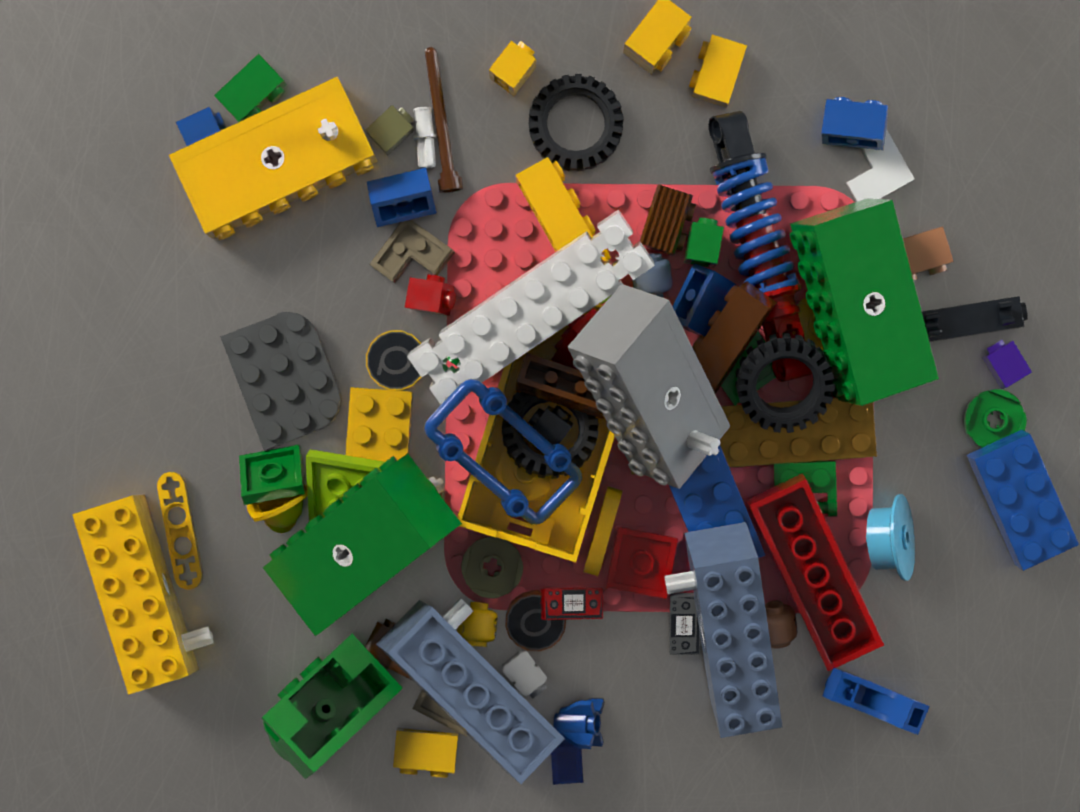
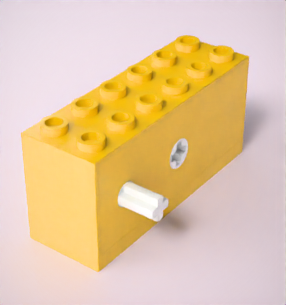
M338 76L169 154L205 234L212 239L218 238L219 241L234 235V229L241 225H246L248 228L262 222V216L269 212H273L276 215L290 209L289 203L297 199H301L304 202L319 195L317 190L325 186H329L332 189L344 184L346 176L356 173L357 176L368 173L374 169L373 164L378 162ZM278 156L279 165L274 167L272 165L274 163L272 158Z
M145 495L128 496L72 514L128 695L189 676L198 671L199 667L193 650L214 644L213 635L209 626L190 632L187 631Z

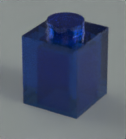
M564 739L551 753L553 785L584 783L582 749L575 747Z

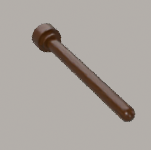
M428 47L425 50V59L442 166L438 187L439 193H451L463 190L462 177L458 176V171L454 170L437 51L433 47Z

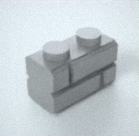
M524 649L518 651L502 664L501 669L523 697L530 695L533 699L547 688L544 684L547 676Z

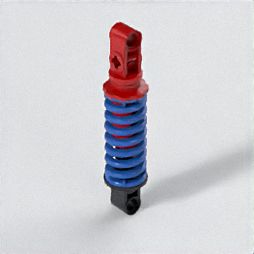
M742 111L712 116L709 119L708 129L719 163L710 168V173L713 174L716 185H719L717 187L718 195L728 197L721 203V207L724 212L732 213L725 220L727 227L736 229L730 234V241L734 244H741L734 251L736 259L745 260L738 267L739 273L749 276L743 283L748 281L777 302L762 325L766 342L770 341L769 335L776 334L777 339L782 338V333H789L791 338H795L796 334L801 335L805 341L804 331L798 315L801 312L800 307L795 305L796 302L794 300V294L800 291L802 286L799 284L796 273L787 275L788 271L794 269L792 261L784 262L783 255L790 253V247L788 245H779L778 240L784 238L786 233L783 229L775 230L774 226L782 218L779 213L771 214L765 211V209L776 206L777 199L774 197L762 199L761 193L772 190L773 184L771 182L758 184L757 177L765 175L769 171L766 162L767 155L766 153H755L749 133L748 120ZM784 358L772 362L773 372L780 382L812 374L811 370L799 360Z

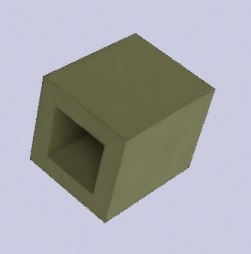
M391 105L365 131L389 155L414 132V128L411 125L414 119L402 107L397 110Z

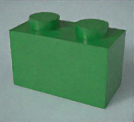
M258 54L214 96L240 122L262 112L260 109L267 102L270 101L271 104L276 102L285 93L283 88L287 84L263 57Z
M699 218L697 222H692L689 228L684 263L691 265L695 263L709 268H714L718 264L724 227L717 226V220Z

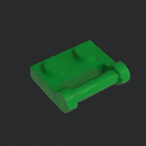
M836 461L774 463L775 486L803 473L813 493H827V502H817L822 514H828V517H837Z

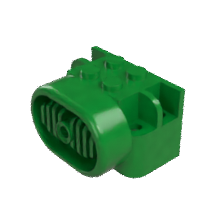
M351 634L324 660L318 656L299 674L303 680L299 681L297 677L294 678L277 695L281 700L261 719L263 720L264 730L268 734L270 743L277 754L290 762L303 778L307 779L396 696L403 687L363 644Z

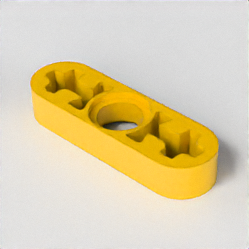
M607 487L586 559L584 573L595 576L599 575L623 490Z

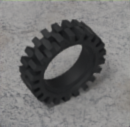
M575 74V76L563 75L558 80L555 78L550 81V84L546 87L544 86L538 96H535L529 112V133L536 151L538 150L543 159L549 157L551 163L557 161L560 167L566 171H583L584 169H592L596 165L604 163L616 150L623 131L624 118L621 104L615 97L616 94L612 89L609 90L604 82H599L592 76L584 77L582 74ZM567 96H585L593 100L603 113L605 122L603 134L593 146L585 150H567L559 146L549 134L547 127L549 112L560 99Z
M782 333V338L777 339L776 334L769 335L770 341L764 342L763 338L758 340V347L754 349L750 346L746 350L748 356L746 358L742 356L739 361L740 369L737 368L736 370L737 381H735L739 401L745 414H749L750 420L755 424L759 421L763 429L768 430V427L771 426L774 432L780 433L781 428H786L787 433L794 432L793 427L799 425L800 430L807 428V421L810 420L812 424L818 421L817 414L821 413L824 415L827 411L826 403L831 404L833 400L831 392H834L835 384L833 382L832 369L823 350L820 347L816 348L812 340L808 339L806 342L803 336L796 334L795 338H791L789 333ZM784 358L799 360L813 374L812 388L803 401L791 407L780 408L771 406L760 398L756 390L757 379L760 372L768 364Z
M517 392L513 396L512 401L508 403V406L521 418H524L532 407L550 401L523 392ZM568 408L576 417L579 425L578 439L568 451L571 454L572 462L580 469L583 463L588 461L595 448L599 432V421L595 416ZM503 419L502 441L504 446H506L508 456L515 460L516 466L519 468L523 467L526 469L525 472L530 475L535 473L538 474L539 478L544 479L545 476H551V479H555L559 475H568L564 471H553L545 462L544 456L529 448L522 434Z

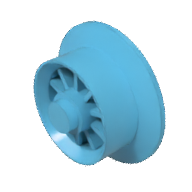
M898 494L894 498L892 507L872 508L869 511L866 542L870 561L875 570L897 569L900 578L903 581H908L912 577L915 564L914 523L907 498L903 494Z

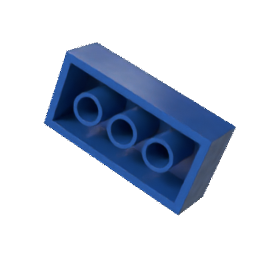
M1024 430L1017 431L966 455L1012 560L1018 568L1024 571L1079 545L1030 433Z
M719 445V453L716 456L713 454L711 456L707 455L680 489L671 485L669 487L688 532L746 522L758 558L765 556L764 550Z

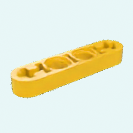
M167 472L159 478L157 490L174 579L180 588L191 590L202 583L203 568L187 485L181 474ZM169 477H172L173 481H179L180 487L175 488L176 498L183 496L184 502H173L166 505V499H172L171 491L164 489V484L168 483ZM174 507H181L186 513L185 521L179 525L172 523L169 518L170 510ZM186 537L191 541L192 548L188 554L182 555L176 551L175 542L178 538ZM194 556L195 562L188 563L190 571H196L197 577L192 579L193 584H188L187 580L181 579V574L186 572L185 563L178 566L177 559H188Z

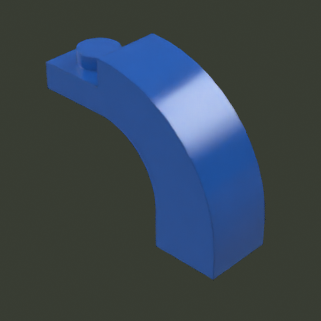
M833 668L831 675L826 680L825 690L822 697L859 710L917 735L930 707L891 689Z

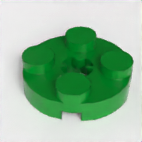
M993 389L980 392L971 399L965 409V433L976 445L983 448L1017 431H1025L1027 424L1026 413L1019 399L1008 391ZM993 411H998L1000 413L999 418L1003 420V424L1000 427L996 425L997 429L991 428L990 422L987 420L989 413L993 415Z

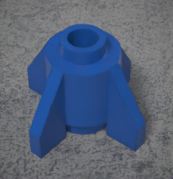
M604 699L580 700L567 707H561L559 713L554 715V728L566 741L579 749H591L592 746L603 747L604 741L600 732V714H602L605 704Z

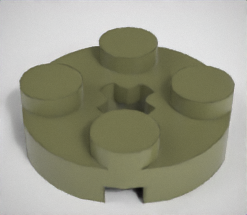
M490 536L477 540L467 549L462 559L461 570L466 584L474 593L485 598H499L510 593L519 584L523 573V561L518 549L511 542ZM491 558L497 559V565L501 566V572H495L494 576H489L488 570L483 568L484 562L490 563Z

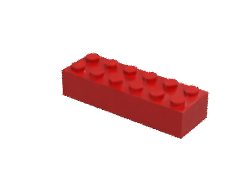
M803 473L747 499L827 671H831L833 668H837L885 646Z

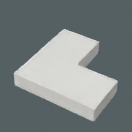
M887 129L884 150L861 148L872 169L848 181L846 185L855 201L858 202L867 198L881 199L915 180Z

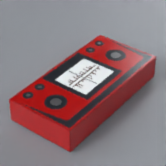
M603 588L541 589V620L603 619Z

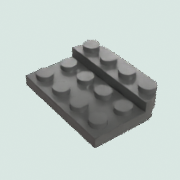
M281 312L265 320L220 336L264 451L329 426L337 417L341 406V392L335 381L317 334L318 332L307 318L298 313Z

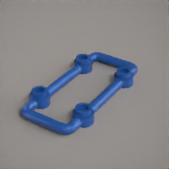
M468 379L462 382L425 422V434L436 444V450L440 457L445 461L458 462L501 499L503 509L511 517L521 516L527 522L535 525L543 523L572 494L582 481L581 470L572 462L571 454L564 445H552L507 405V399L500 389L496 387L487 388L476 379ZM470 392L475 393L479 397L480 405L487 414H499L544 453L545 462L553 471H564L570 476L537 512L528 507V500L522 491L507 489L463 451V444L455 434H443L437 429Z

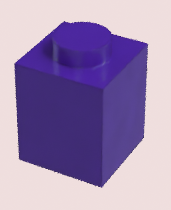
M1003 340L994 343L987 348L989 354L982 358L1001 389L1011 386L1032 373L1014 341L1005 344Z

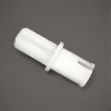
M417 107L413 109L416 133L413 136V140L416 141L419 168L429 169L436 166L434 139H437V134H434L432 107Z

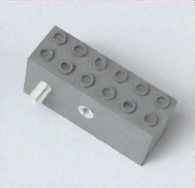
M621 284L567 348L574 359L573 364L581 372L585 380L586 388L591 391L596 400V407L603 413L608 429L617 439L618 448L625 454L630 470L638 476L645 475L653 478L661 485L665 486L668 484L680 489L707 455L711 456L713 454L716 456L719 453L720 439L729 429L730 423L670 301Z

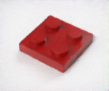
M617 527L606 587L667 599L665 576L672 575L678 538Z

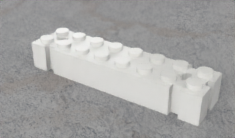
M619 209L597 224L599 233L591 237L586 231L443 328L439 333L440 341L434 343L430 337L409 352L407 357L420 376L423 377L428 373L433 379L429 389L440 405L465 380L476 379L481 383L611 296L623 284L620 279L627 274L634 280L655 266L653 259L642 243L639 241L633 245L628 237L633 234V230ZM608 248L611 252L616 250L619 253L616 254L615 262L612 263L610 260L604 261L601 258L604 257V252H602L604 249ZM449 356L451 359L458 358L460 361L457 367L459 368L448 367L446 365L448 360L446 357Z

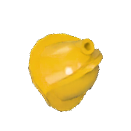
M304 485L305 494L248 504L247 511L254 522L264 520L265 525L272 531L281 534L288 532L294 527L302 513L303 499L307 496V485Z

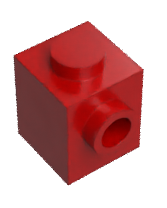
M427 274L426 280L410 277L404 308L450 316V311L456 302L455 286L445 283V277Z

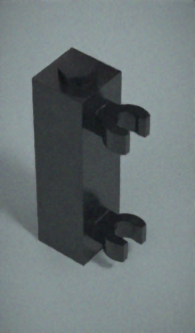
M1020 296L922 311L929 342L1025 327L1024 321L1028 319L1025 302L1021 303Z

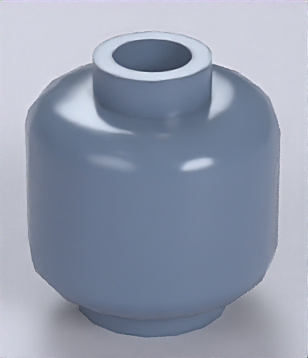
M651 253L649 255L653 259L655 266L636 279H632L633 288L663 298V293L669 291L673 286L671 264L667 259L662 258V254Z

